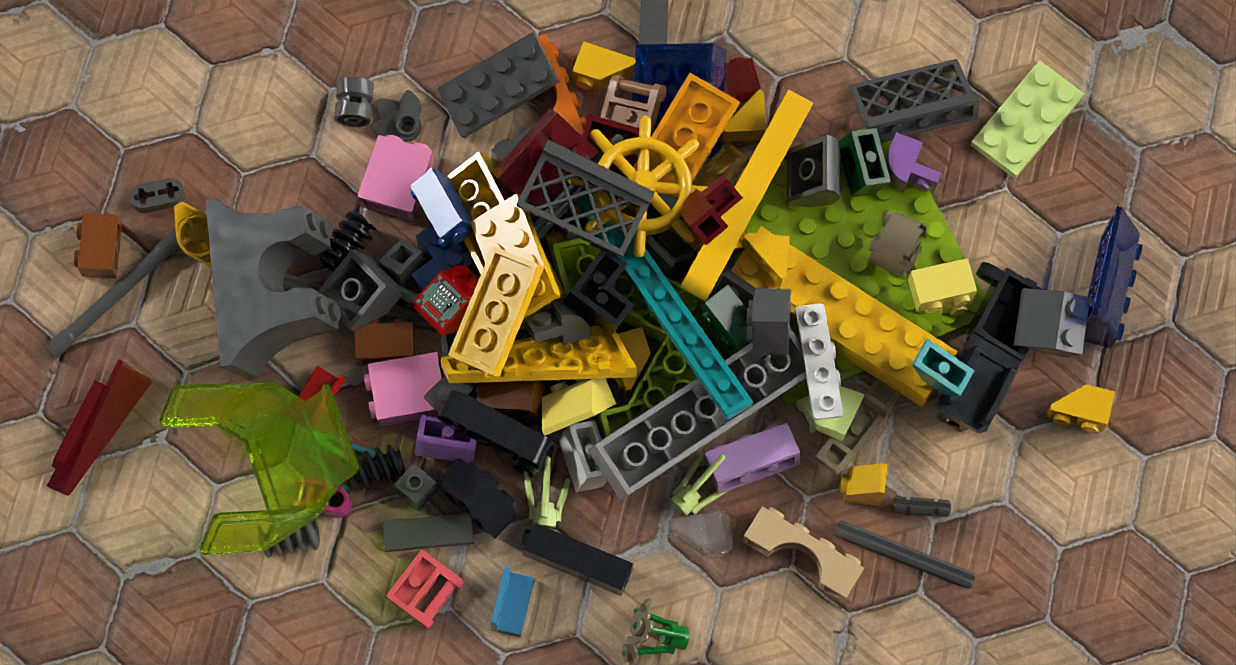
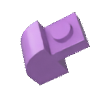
M896 132L886 159L891 183L902 192H904L908 182L920 191L935 192L942 173L916 163L923 142Z

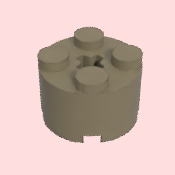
M889 210L882 222L884 229L881 235L876 234L870 244L869 250L872 252L869 261L873 265L905 278V273L909 274L922 250V246H920L921 241L919 240L920 237L926 239L929 226L897 211Z

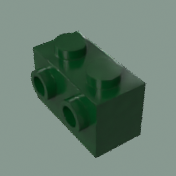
M729 285L725 286L692 312L697 318L699 325L708 332L715 341L717 348L727 358L750 343L747 342V308Z

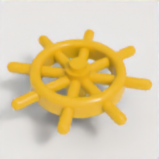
M647 115L640 118L639 137L626 139L615 145H612L599 130H592L590 133L591 139L604 152V155L598 162L599 165L609 169L615 164L629 180L654 191L650 204L661 216L647 219L646 210L634 234V256L638 258L644 256L646 235L658 234L671 227L685 242L692 243L695 235L681 220L682 209L685 201L696 188L701 193L707 186L692 185L691 174L684 159L698 149V141L691 139L676 151L664 142L652 139L651 118ZM638 154L637 171L624 158L625 156ZM650 156L661 160L662 163L650 172L649 159ZM671 170L677 180V184L657 182ZM578 178L567 180L571 185L584 186L583 181ZM599 191L593 193L597 208L613 204L607 192ZM657 193L678 195L674 207L671 209ZM619 198L616 199V202L623 201V200H621V199H619ZM631 204L618 207L623 222L634 219V217L626 215L621 210L628 206L629 209L635 211L636 218L640 208ZM615 209L599 213L602 225L606 222H609L611 225L619 224ZM596 217L585 225L587 233L599 229ZM632 224L625 226L627 233L629 232Z

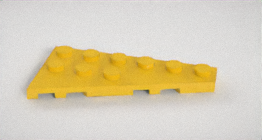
M596 323L588 324L591 332L590 338L565 345L562 344L558 337L537 343L531 337L514 341L500 377L491 375L453 357H441V366L449 383L637 377V368L616 330L611 335Z

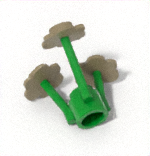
M645 599L643 604L639 603L633 611L634 615L630 623L632 636H628L626 644H623V659L629 665H637L638 655L674 654L675 649L685 650L689 642V628L678 625L677 621L667 620L649 613L651 599ZM653 622L661 624L663 627H654ZM650 633L659 634V641L661 644H664V646L637 648L636 646L640 642L645 643Z

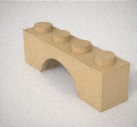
M762 506L746 531L742 542L766 557L782 549H796L806 553L812 558L818 568V588L844 603L864 570V567L860 565L861 561L851 554L846 553L844 556L834 550L835 546L824 538L817 540L809 535L810 531L799 523H794L793 525L784 520L785 516L780 511L772 507L766 509Z

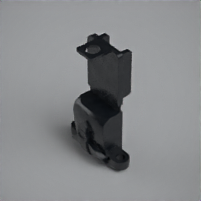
M987 262L980 264L976 275L981 280L990 284L989 290L969 324L967 334L970 338L965 343L958 357V360L975 371L961 396H948L940 392L935 401L936 408L942 412L936 418L959 432L971 429L976 433H983L988 430L1018 372L1021 362L1029 350L1014 346L1022 289L1044 290L1037 286L1038 283L1028 277L1024 278L1009 268L1001 270Z

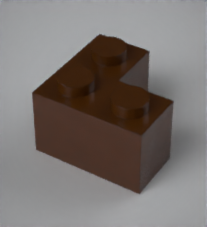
M541 380L480 382L477 401L508 417H514L525 426H542V397L551 393V390L547 383Z

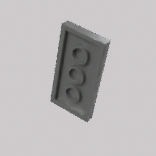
M531 32L437 89L460 136L466 138L560 83V80L537 34Z

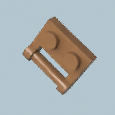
M613 75L608 86L600 117L639 128L640 118L647 115L651 118L652 135L661 102L666 97V87L660 84L652 86L625 80L623 76ZM622 91L649 96L648 103L645 104L619 98Z

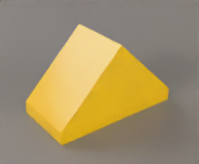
M761 89L729 120L721 134L722 140L725 142L761 140L766 131L764 92Z
M748 232L744 235L743 247L781 288L785 285L790 236Z

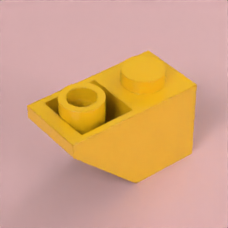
M642 327L618 334L637 368V377L614 378L618 391L623 390L625 398L631 396L650 362L651 353Z
M1086 384L1051 404L1046 417L1053 419L1052 421L1059 425L1068 426L1074 424L1081 426V429L1086 432H1103L1108 425L1115 392Z

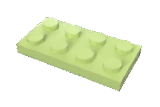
M1039 60L975 136L970 146L1016 179L1080 102L1085 93Z

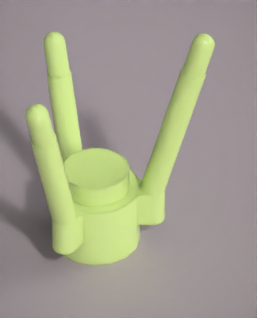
M700 452L679 486L672 492L674 496L670 501L685 516L690 512L696 515L703 507L726 493L718 495L716 491L698 502L701 496L697 490L724 461L725 455H720L692 486L688 485L686 487L704 457V453Z
M547 456L544 468L542 502H537L536 508L531 479L525 471L524 482L529 507L528 520H533L532 526L534 523L553 529L556 528V522H561L562 509L571 480L568 478L565 480L556 509H554V503L549 502L551 458Z

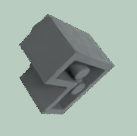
M755 288V296H753V300H749L746 318L747 342H753V354L789 355L791 289Z

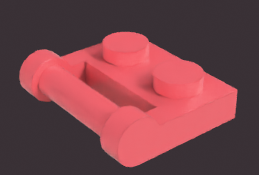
M421 549L385 597L415 619L420 625L429 629L434 623L432 619L456 588L460 589L464 584V580ZM442 576L447 582L424 612H421L416 607L438 578Z

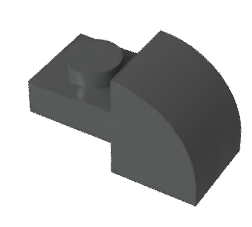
M565 300L552 301L551 311L539 312L524 318L525 328L535 343L558 337L562 344L565 345L591 337L589 325L583 316Z

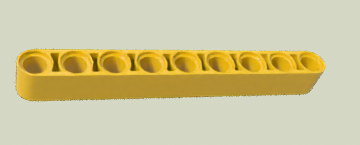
M791 90L787 91L735 186V189L743 199L721 216L729 227L707 245L703 244L680 286L681 289L706 302L808 115L813 102Z

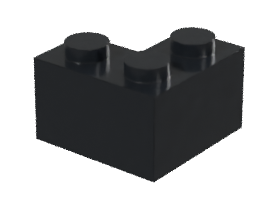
M602 248L569 292L565 301L612 335L635 304L611 287L625 269L627 263L615 254Z
M459 458L436 481L437 487L449 501L464 510L482 531L494 539L520 514L512 505L515 502L512 496L503 489L500 491L496 486L499 481L487 470L484 472L473 461L468 464Z

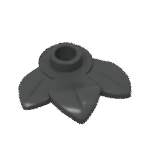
M407 90L401 97L400 102L379 98L377 100V113L380 120L371 125L372 130L377 135L385 137L387 135H394L403 141L416 139L422 131V124L419 119L422 106L418 97L412 91ZM405 125H411L413 129L409 132H406L403 130V127Z

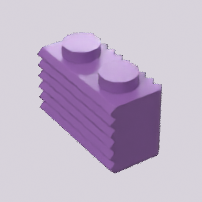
M425 415L420 417L415 455L455 462L460 458L468 464L472 461L474 462L477 441L443 424L436 416L434 418L431 416L426 417Z

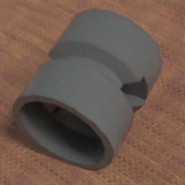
M344 77L337 81L336 97L339 101L335 104V122L348 127H365L371 123L372 106L369 103L373 101V82L360 77Z

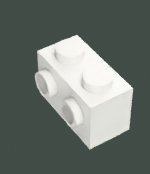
M587 421L567 426L558 441L575 491L581 492L603 487L607 479L588 452L590 448L602 441L596 421Z

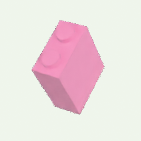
M378 135L357 195L359 206L414 222L420 202L418 199H413L410 186L432 168L434 162L433 150L422 143L415 142L414 144L403 142L401 138L394 135H387L386 137Z
M437 352L368 364L369 373L364 374L366 391H372L374 401L368 402L371 419L377 418L379 427L420 420L422 415L426 417L431 416L432 418L438 416L439 413L424 399L425 394L442 379Z

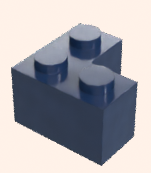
M432 224L416 235L418 246L429 259L426 264L411 274L413 286L419 293L442 270L466 265L473 273L476 272L474 260L460 243L456 245L451 243L446 247L440 246L438 243L440 237Z

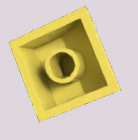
M606 378L575 379L576 382L567 385L565 380L551 386V393L542 397V431L544 436L595 416L615 405L616 402Z

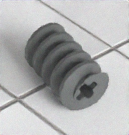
M316 513L313 521H310L307 514H303L302 523H299L295 515L291 516L290 525H287L283 517H281L278 527H275L272 520L269 519L266 529H263L260 522L256 521L259 547L267 558L272 556L273 548H275L279 556H283L285 546L291 554L296 552L297 545H299L302 552H306L308 543H311L314 550L319 549L320 533Z

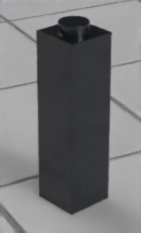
M534 523L532 530L526 529L520 543L524 547L523 556L622 596L633 571V563L537 523Z

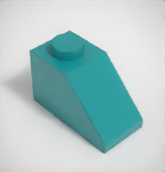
M925 339L911 364L924 382L948 396H961L975 371L929 339Z

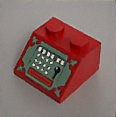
M466 265L442 270L414 299L412 306L441 335L458 332L479 277Z

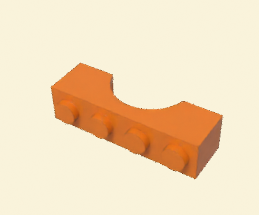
M547 34L539 36L538 38L560 80V83L550 88L556 97L553 111L562 116L582 135L586 120L584 116L579 117L576 111L579 103L575 92H569L566 83H569V77L565 67H559L557 58H560L558 48L555 42L550 43Z

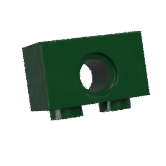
M877 128L851 131L839 141L840 156L851 196L877 193L891 182Z

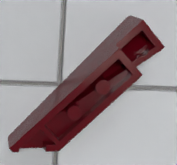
M118 359L106 385L94 380L53 459L52 467L55 468V471L47 483L48 488L66 496L73 492L151 385L152 381L149 377Z

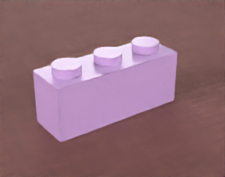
M787 423L770 425L760 433L743 435L735 442L727 445L718 444L705 452L707 469L720 455H725L724 461L710 475L718 495L800 465V451Z

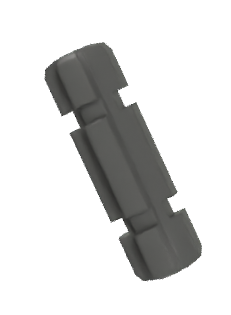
M896 496L893 499L892 509L894 513L898 514L909 512L912 515L933 516V514H937L940 517H948L951 511V503L949 500L938 499L935 502L934 499L910 497V500H907L906 497Z

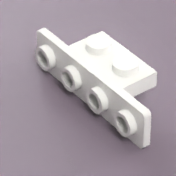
M824 304L797 306L795 308V315L814 420L840 418L843 415L839 391L841 379L839 370L835 369L834 359L836 358L834 342L830 341Z

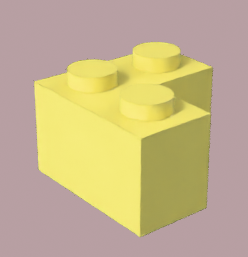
M968 258L913 270L908 278L917 312L925 311L929 314L941 310V314L960 315L967 312V309L970 308L977 292Z

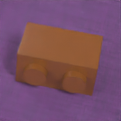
M83 213L82 223L77 225V239L80 240V248L75 250L74 266L78 268L82 277L117 278L122 222L118 215Z
M394 319L390 323L379 324L378 321L374 320L355 330V359L357 366H368L371 363L415 356V330L413 322H408L405 319Z

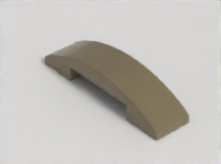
M876 379L864 394L865 396L843 441L841 442L830 437L814 457L816 461L837 476L856 456L902 395L879 379Z

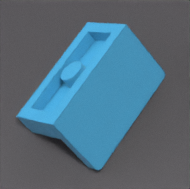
M504 567L491 620V629L493 631L521 637L535 581L534 577L513 573L511 568Z

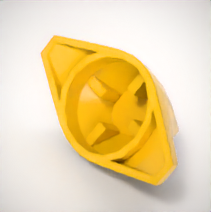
M181 201L174 206L177 242L187 255L212 268L207 215Z

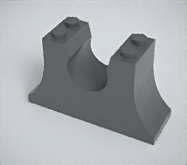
M217 198L206 200L219 354L222 368L247 380L257 378L267 362L285 347L308 337L339 330L338 320L341 318V312L335 301L312 288H292L284 291V277L293 262L305 256H315L331 248L330 237L332 236V228L327 219L304 205L269 213L250 214L239 212Z

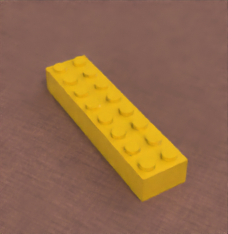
M762 226L757 231L760 234L774 235ZM790 244L785 285L781 288L746 249L730 270L755 288L791 289L790 323L796 327L795 308L797 306L824 304L830 341L834 342L836 352L921 407L924 406L935 389L924 382L911 365L925 339H929L954 357L958 352Z

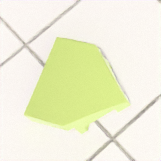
M840 386L839 391L843 415L840 418L814 420L809 395L797 400L796 405L799 411H803L810 424V433L818 430L842 442L865 395Z

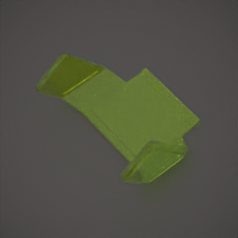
M276 382L175 385L171 388L159 419L162 427L217 425L244 442L267 509L214 514L199 546L200 552L203 555L261 552L278 544L317 518L330 503L328 501L336 492L337 486L357 474L359 469L329 384H324L320 392L306 401Z

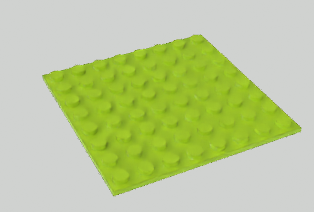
M893 140L881 143L885 161ZM787 162L780 164L745 229L746 234L748 232L757 233L762 226L774 235L790 236V245L937 339L970 324L985 297L974 275L973 278L977 292L967 312L951 316L950 313L941 314V310L929 314L925 311H916L908 282L911 271L965 259L930 191H920L908 182L904 192H902L890 182L877 193L851 196L842 164L840 168L842 192L837 202L820 207L795 206L787 203ZM889 210L897 211L929 226L926 239L920 237L919 240L921 241L920 246H922L919 257L909 274L905 273V278L873 265L869 261L872 252L869 250L870 244L876 234L881 235L884 229L882 222ZM743 251L727 262L731 269ZM790 323V328L800 341L798 327ZM836 352L834 363L835 369L839 370L841 382L865 372V370ZM805 378L780 395L785 407L809 395L807 379Z

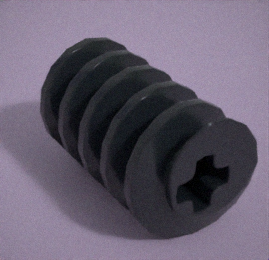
M352 211L346 213L347 221L341 220L338 224L340 230L334 229L332 231L333 239L330 238L331 248L319 253L320 261L333 272L352 249L354 250L357 247L365 250L366 247L361 240L372 241L373 238L369 234V230L377 232L373 224L358 213Z
M390 444L387 445L386 454H383L380 448L377 447L375 448V457H372L365 450L363 460H360L358 455L354 453L352 455V463L341 458L348 488L351 484L355 491L360 490L361 481L367 488H371L373 478L378 485H382L384 475L390 482H394L396 472L400 478L405 473L399 445L397 451Z

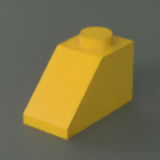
M583 41L572 70V81L576 82V85L586 90H591L592 88L596 90L603 89L609 86L613 75L623 76L624 78L634 75L637 59Z
M880 463L849 467L847 475H842L840 482V492L845 493L844 502L879 506L885 493L888 464Z

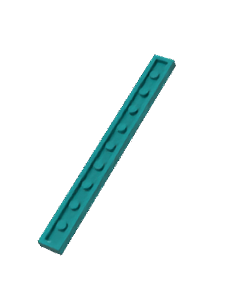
M588 195L575 201L582 213L593 210ZM595 215L586 218L588 221H590L595 217ZM606 222V223L603 225V228H606V227H609V226H612V225H611L609 222ZM619 229L606 232L608 242L621 248L625 240L623 232ZM633 236L623 258L619 257L627 263L623 272L724 417L729 420L753 405L752 399L646 248L643 257L638 258L634 256Z

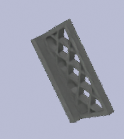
M957 59L849 85V91L865 129L877 128L880 143L893 140L896 132L905 136H911L978 119L979 99L976 92L972 93ZM954 70L955 72L952 80L940 76L945 71ZM921 77L929 80L925 87L913 83V81ZM935 82L947 87L943 94L931 89ZM897 84L902 86L898 93L887 90V86ZM908 89L920 93L916 100L904 96ZM953 89L964 93V95L957 97L949 96ZM871 91L875 95L869 100L861 97L859 92ZM884 96L893 101L887 107L877 103L878 99ZM925 96L938 100L928 104L922 103ZM899 102L911 107L900 111L895 110ZM871 109L884 113L883 115L868 117Z
M548 140L516 206L623 258L653 199L654 191ZM544 163L556 167L560 178L544 183L540 174ZM562 171H564V172H566V173H568V174H570V175L563 176ZM538 177L540 184L533 186ZM578 178L583 181L586 191L570 196L565 181ZM562 183L566 197L550 202L545 187ZM588 184L595 186L596 188L590 189ZM542 189L547 204L534 207L525 202L530 192ZM605 191L610 194L613 204L597 209L592 194ZM588 195L593 210L577 215L572 200ZM615 197H617V198H619V199H621V200H623V201L616 202ZM568 202L573 217L564 220L555 217L552 207ZM631 204L640 208L636 218L623 222L618 207ZM548 208L550 214H549V213H546V212H544V211H542V210ZM615 209L619 224L603 228L599 213ZM595 215L600 230L591 233L583 231L579 220ZM575 221L577 227H575V226H573V225H571V224H569V223ZM632 224L629 232L627 233L625 226ZM621 228L625 237L621 248L610 244L605 233ZM601 234L603 240L596 236Z

